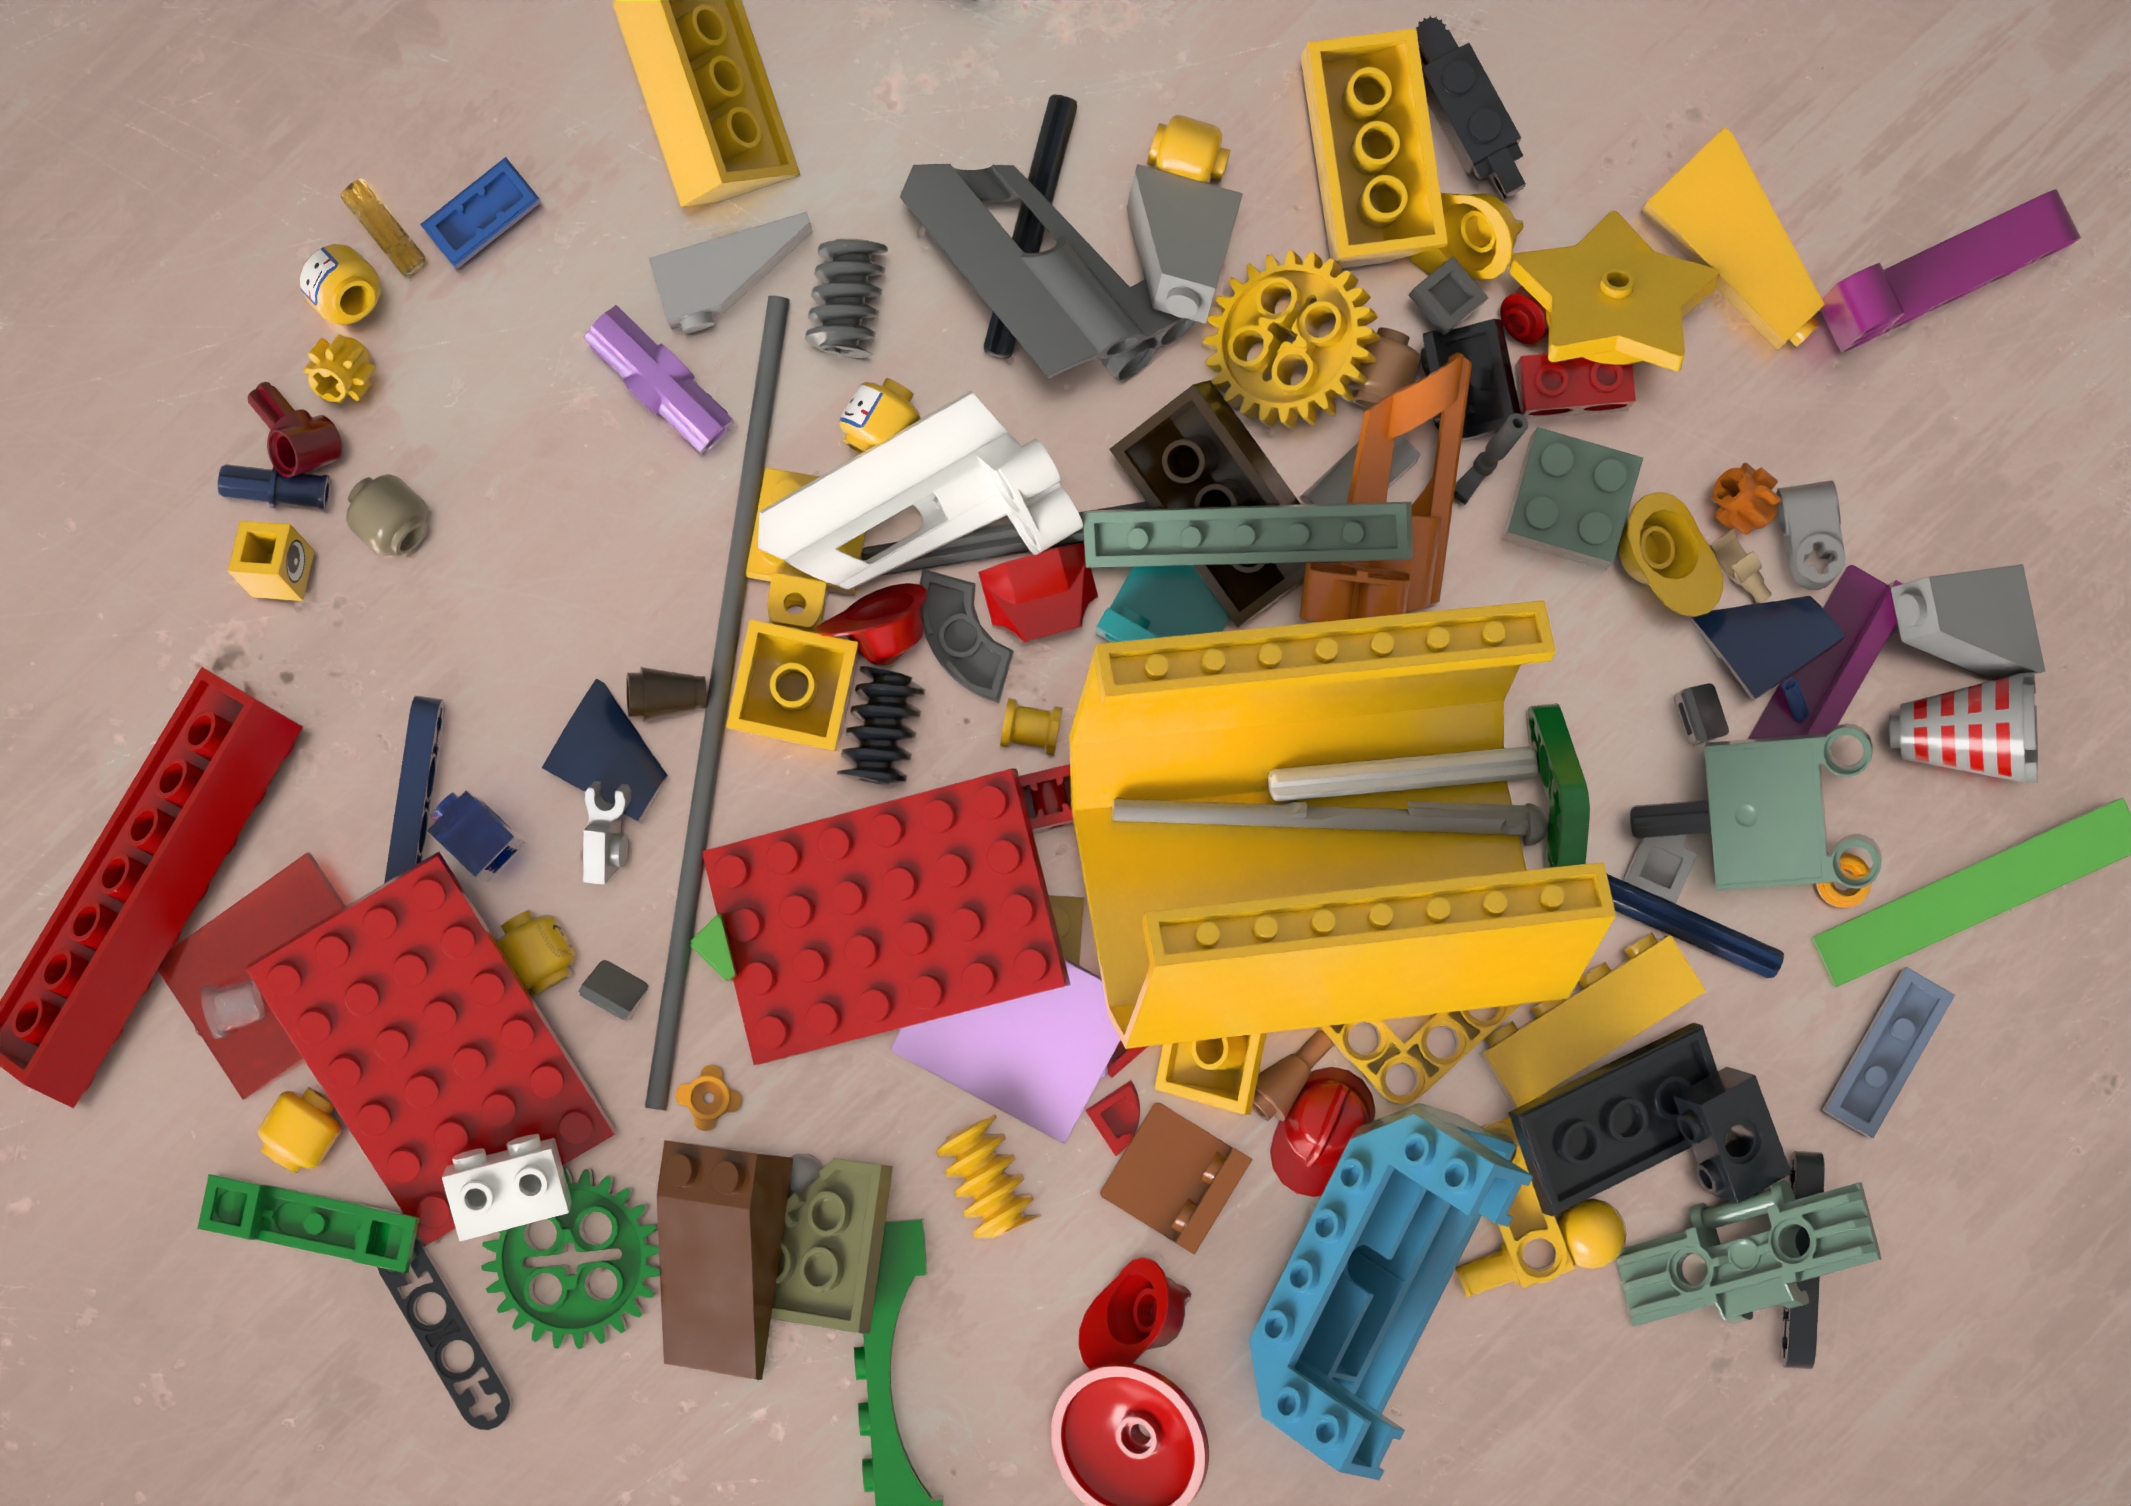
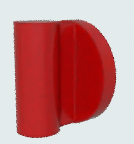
M1520 286L1503 300L1500 307V317L1506 331L1515 340L1524 344H1534L1549 335L1546 309L1523 286Z

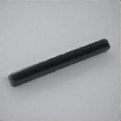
M1056 94L1049 97L1028 176L1030 183L1051 204L1077 111L1076 100ZM1022 201L1012 239L1023 252L1039 253L1045 227ZM992 311L983 345L984 352L999 358H1010L1016 338Z

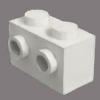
M538 1134L527 1135L506 1144L508 1150L486 1156L485 1149L481 1148L460 1153L452 1158L453 1164L446 1166L442 1180L459 1241L569 1213L572 1199L555 1138L540 1141Z

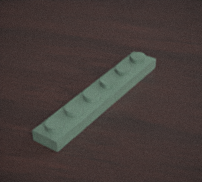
M1411 501L1093 510L1083 512L1086 568L1409 560L1414 557Z

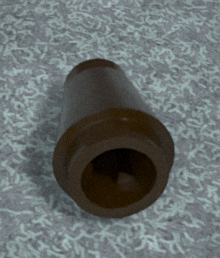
M640 667V672L627 673L626 698L628 717L641 716L642 722L695 711V709H706L705 676H694Z

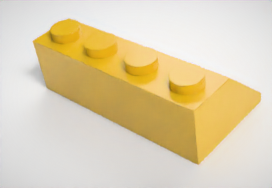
M615 0L612 2L681 207L722 202L791 179L800 174L742 0Z
M1416 28L1307 42L1301 55V63L1330 258L1335 260L1342 268L1386 263L1447 246L1448 239Z

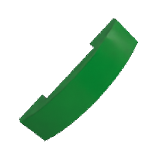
M209 1174L197 1229L247 1240L264 1241L353 1260V1262L408 1273L420 1218L336 1198Z

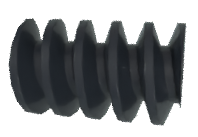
M860 666V672L871 678L873 682L857 684L855 687V693L867 700L868 704L851 706L850 714L864 724L846 729V736L858 743L859 747L842 749L841 757L854 765V768L837 771V775L881 785L904 782L907 780V775L893 767L894 762L911 760L912 754L900 747L898 743L899 740L916 738L917 732L904 725L903 720L920 717L921 711L907 701L908 697L925 695L926 689L913 682L912 677L876 667Z

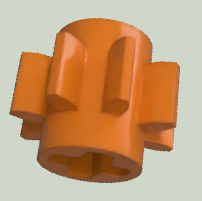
M1746 462L1742 464L1741 468H1731L1725 471L1717 479L1713 488V495H1711V500L1720 506L1714 517L1730 530L1736 527L1745 535H1748L1751 529H1761L1767 526L1776 516L1779 502H1781V498L1772 491L1778 480L1762 467L1755 470Z

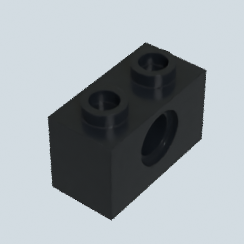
M1725 1067L1673 1096L1680 1113L1677 1118L1678 1127L1684 1138L1692 1145L1698 1165H1696L1698 1180L1709 1194L1738 1204L1792 1174L1756 1075ZM1731 1129L1730 1140L1725 1146V1137Z

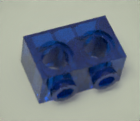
M467 790L461 796H457L454 792L449 794L430 815L435 823L427 831L473 876L489 882L526 843L482 799Z

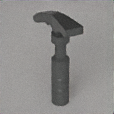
M1518 413L1511 414L1487 443L1485 451L1476 457L1473 466L1456 482L1454 496L1464 505L1469 501L1483 479L1496 469L1498 461L1504 459L1528 429V421L1523 415Z

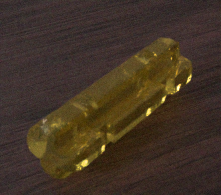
M357 179L341 192L340 196L343 202L353 214H359L357 218L384 253L391 254L389 259L402 275L408 276L426 261L424 254L413 240L407 241L408 234L380 200L375 201L377 196L364 180Z

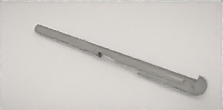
M1113 799L1112 802L1113 821L1523 835L1525 846L1539 843L1545 837L1548 830L1546 814L1540 807L1530 803L1526 805L1407 801L1408 809L1308 807L1306 802H1291L1286 805Z

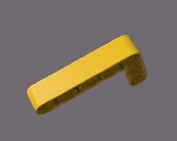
M1522 1004L1496 1007L1493 1016L1486 1021L1477 1020L1470 1014L1469 1010L1433 1014L1403 1042L1383 1020L1366 1021L1364 1023L1374 1027L1378 1035L1377 1046L1366 1055L1355 1052L1349 1044V1032L1357 1023L1318 1028L1332 1041L1340 1053L1383 1099L1394 1104H1407L1419 1099ZM1437 1026L1448 1028L1455 1036V1049L1446 1058L1434 1056L1427 1047L1428 1034ZM1397 1063L1406 1064L1415 1074L1414 1087L1409 1093L1402 1096L1391 1092L1386 1084L1388 1070Z

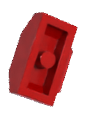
M1084 543L1059 547L1037 555L1033 554L1014 559L978 572L993 627L1005 626L1017 634L1023 642L1082 627L1084 614L1089 603L1098 598L1091 568H1086Z

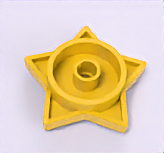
M1610 211L1575 246L1514 253L1509 273L1546 309V320L1549 326L1548 359L1550 361L1558 362L1579 357L1599 363L1615 365L1646 361L1677 372L1682 368L1685 355L1682 318L1716 289L1719 276L1718 269L1655 252L1617 211Z

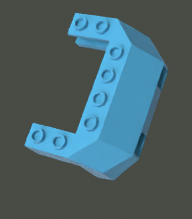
M1417 1103L1357 1127L1351 1136L1249 1339L1262 1417L1338 1472L1380 1480L1385 1470L1379 1466L1392 1440H1400L1405 1431L1382 1414L1481 1216L1483 1215L1495 1224L1508 1227L1513 1218L1508 1214V1211L1521 1185L1529 1186L1533 1175L1510 1161L1517 1147L1516 1144L1458 1114L1422 1103Z

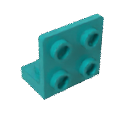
M1193 565L1133 566L1110 608L1107 607L1097 624L1096 634L1110 642L1223 632L1230 617Z

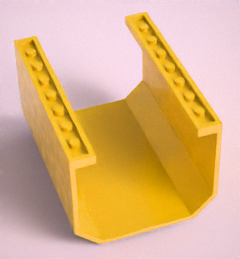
M1545 600L1095 645L1069 735L1071 809L1108 1016L1125 1049L1569 998L1616 917L1604 862L1527 870L1519 835L1112 820L1113 799L1275 805L1306 802L1308 807L1408 809L1407 801L1512 805L1507 781L1277 802L1270 797L1268 776L1269 772L1273 769L1504 749V700L1521 664L1551 662L1556 653Z

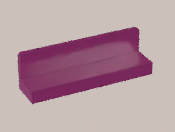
M1855 565L1846 567L1823 607L1845 634V637L1840 643L1779 683L1748 739L1828 733L1838 726L1898 622L1891 587L1903 583L1895 580L1887 585ZM1789 678H1794L1798 681L1809 710L1808 717L1803 719L1802 722L1794 719L1782 688L1784 681Z

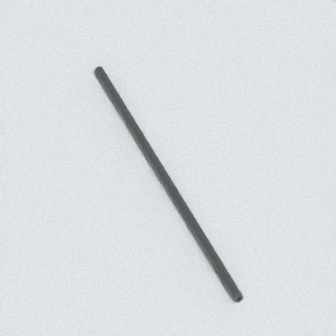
M768 296L645 1102V1108L667 1111L691 953L690 945L692 943L690 941L693 939L704 868L702 851L707 848L747 585L746 569L761 493L790 299L781 296Z

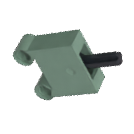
M1845 723L1834 727L1828 733L1708 742L1704 746L1708 800L1635 805L1631 808L1630 812L1632 834L1636 838L1711 833L1716 891L1839 882L1848 888L1855 889L1866 887L1875 881L1880 872L1882 862L1880 848L1870 837L1862 834H1852L1845 836L1837 842L1833 851H1828L1821 764H1824L1830 772L1837 776L1851 777L1860 774L1871 761L1873 751L1871 737L1858 725ZM1844 735L1857 738L1864 750L1862 758L1851 765L1837 762L1831 752V745L1835 739ZM1861 847L1867 850L1873 861L1870 870L1862 875H1851L1846 872L1840 862V856L1846 849Z

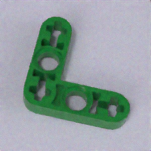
M1557 703L1529 706L1527 713L1529 743L1532 750L1536 752L1538 771L1550 804L1545 868L1586 864L1590 821L1589 793L1562 710Z

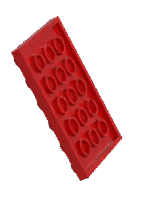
M1015 768L702 851L716 912L723 916L737 973L733 982L754 1065L788 1058L1071 985L1018 771Z
M440 851L264 954L246 967L247 973L403 1214L420 1218L417 1235L424 1246L456 1228L442 1180L445 1168L453 1164L452 1158L454 1156L481 1148L485 1149L487 1156L508 1150L506 1144L514 1139L538 1134L540 1141L555 1138L561 1163L564 1165L615 1135V1127Z

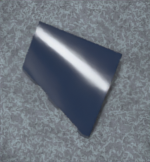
M1811 596L1712 610L1707 614L1691 617L1690 619L1718 659L1722 658L1753 701L1793 673H1797L1840 643L1845 637V634L1830 615Z
M595 679L542 766V769L585 793L594 781L601 782V796L604 801L610 804L615 803V791L621 784L629 785L631 802L623 814L641 824L668 778L667 773L649 750L631 720L628 719L607 685L598 679Z

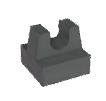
M1454 257L1450 258L1414 287L1408 295L1443 336L1476 311L1489 298Z

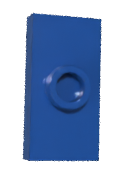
M505 157L420 225L457 270L538 206L541 200L507 157Z

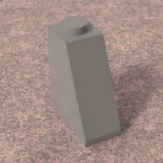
M1137 164L1128 199L1127 212L1153 309L1206 324L1243 193Z
M2023 564L1931 576L1891 587L1902 642L1991 680L2020 673L2035 672V674L2046 672Z

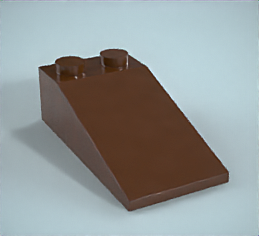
M664 1140L657 1189L664 1364L754 1380L763 1379L793 1164L792 1157Z

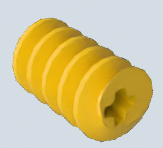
M996 1114L947 1136V1140L936 1151L938 1158L955 1157L956 1159L945 1171L947 1178H965V1181L955 1190V1197L974 1198L975 1200L964 1211L965 1219L983 1218L984 1220L972 1233L974 1239L994 1238L1041 1216V1214L1024 1215L1022 1212L1034 1200L1032 1194L1015 1195L1013 1192L1025 1179L1023 1174L1005 1175L1004 1170L1016 1159L1014 1154L995 1153V1150L1006 1139L1005 1134H987L985 1131L997 1119Z

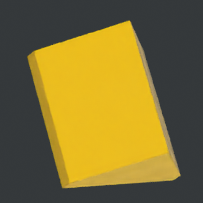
M1267 1033L1163 1044L1154 1089L1240 1114L1251 1115Z

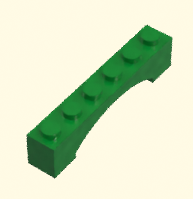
M924 1218L885 1221L870 1334H863L864 1346L854 1347L856 1381L867 1380L868 1402L858 1403L860 1436H871L872 1458L862 1459L864 1492H875L876 1506H944V1495H931L909 1459L896 1420L891 1386L892 1346L899 1313L915 1276H924L928 1273Z

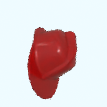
M913 583L891 585L878 589L861 597L845 611L818 625L816 632L822 636L846 635L850 641L858 642V653L874 665L887 666L895 662L905 651L917 644L922 638L923 622L920 606L927 598V590L922 585Z
M1336 1067L1312 1071L1284 1121L1280 1120L1270 1150L1273 1170L1282 1184L1296 1194L1310 1197L1322 1196L1355 1129L1374 1121L1376 1109L1373 1095L1365 1082L1351 1071Z
M1142 1257L1129 1262L1119 1275L1094 1299L1084 1314L1079 1329L1078 1345L1083 1362L1089 1369L1109 1363L1133 1364L1146 1350L1170 1344L1178 1337L1183 1327L1185 1305L1192 1295L1189 1289L1176 1284L1171 1278L1166 1277L1162 1268L1154 1260Z

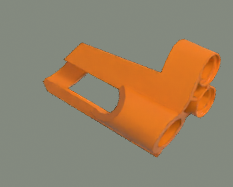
M1458 352L1449 357L1448 363L1417 382L1399 388L1366 410L1363 416L1347 503L1386 502L1395 438L1441 413L1433 476L1423 492L1411 505L1414 557L1409 560L1306 562L1299 618L1313 622H1326L1398 615L1426 608L1431 603L1440 602L1472 363L1463 354Z

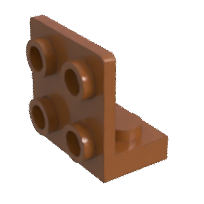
M1155 1103L1101 1189L1100 1195L1195 1255L1253 1159L1163 1104Z

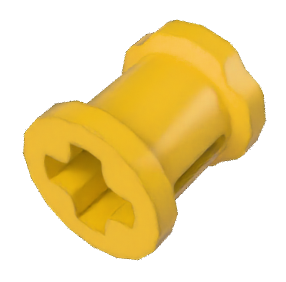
M1008 698L1000 746L1008 748L1011 743L1044 748L1046 755L1054 756L1063 707L1054 706L1051 711L1020 706L1017 699Z

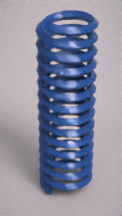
M1789 678L1784 681L1782 688L1794 719L1802 722L1803 719L1808 717L1809 710L1798 681L1794 678Z

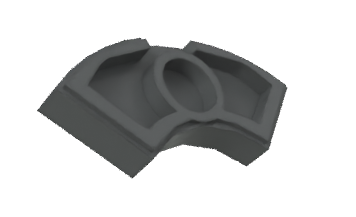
M922 569L920 585L926 588L927 598L920 606L923 630L933 654L945 671L962 687L984 700L999 705L1014 650L994 641L980 625L974 607L975 583Z

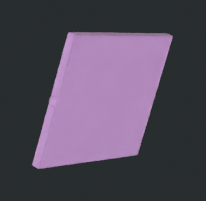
M1064 958L1071 985L901 1028L890 1051L1065 1144L1100 1077L1103 1078L1107 1075L1108 1068L1106 1066L1121 1039L1108 1016L1102 978Z

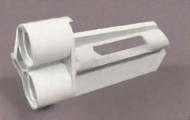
M969 391L899 431L889 440L871 447L759 511L758 548L785 560L793 567L813 577L851 590L1006 515L1034 555L1041 553L1083 528V523L1072 500L1061 487L1058 470L1042 443L1038 439H1034L1022 446L1001 425L976 395ZM911 505L920 511L923 522L920 530L868 560L858 559L836 549Z

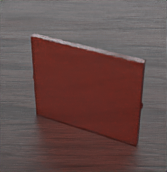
M310 852L298 858L170 949L157 969L195 1026V1032L202 1037L242 1100L247 1099L303 1060L301 1054L247 973V965L346 907Z

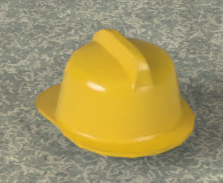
M1441 193L1448 244L1444 247L1408 256L1411 262L1426 273L1432 274L1450 258L1454 257L1471 278L1480 280L1494 279L1506 271L1512 259L1517 235L1524 228L1523 221L1515 219L1508 205L1496 196L1487 193L1471 195Z
M1664 492L1644 495L1633 506L1628 522L1624 524L1618 546L1621 564L1628 575L1640 583L1650 585L1663 604L1676 613L1691 617L1709 613L1719 603L1723 592L1722 570L1715 554L1700 532L1694 517L1682 501L1673 494Z

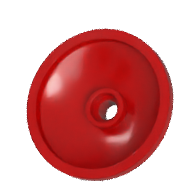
M1131 1363L1100 1365L1086 1371L1075 1379L1062 1393L1054 1409L1051 1422V1444L1055 1461L1070 1489L1087 1506H1188L1202 1488L1209 1465V1444L1205 1426L1196 1407L1188 1396L1164 1375L1147 1367ZM1139 1424H1142L1148 1429L1151 1437H1148L1141 1432Z

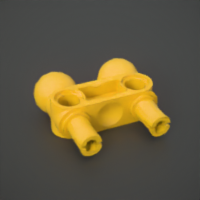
M1510 1116L1483 1125V1128L1495 1134L1507 1135L1513 1140L1517 1147L1510 1161L1528 1172ZM1531 1181L1529 1186L1521 1185L1508 1211V1214L1513 1217L1509 1226L1506 1227L1498 1224L1505 1243L1500 1244L1502 1250L1456 1267V1271L1465 1295L1468 1298L1512 1281L1515 1282L1516 1286L1521 1284L1523 1289L1538 1283L1549 1282L1562 1274L1575 1270L1574 1265L1586 1269L1603 1268L1615 1261L1625 1247L1627 1238L1625 1221L1619 1211L1606 1201L1590 1198L1566 1209L1557 1222L1555 1215L1551 1217L1542 1213ZM1542 1238L1553 1244L1556 1253L1550 1265L1538 1269L1526 1263L1523 1258V1251L1528 1242L1533 1239Z

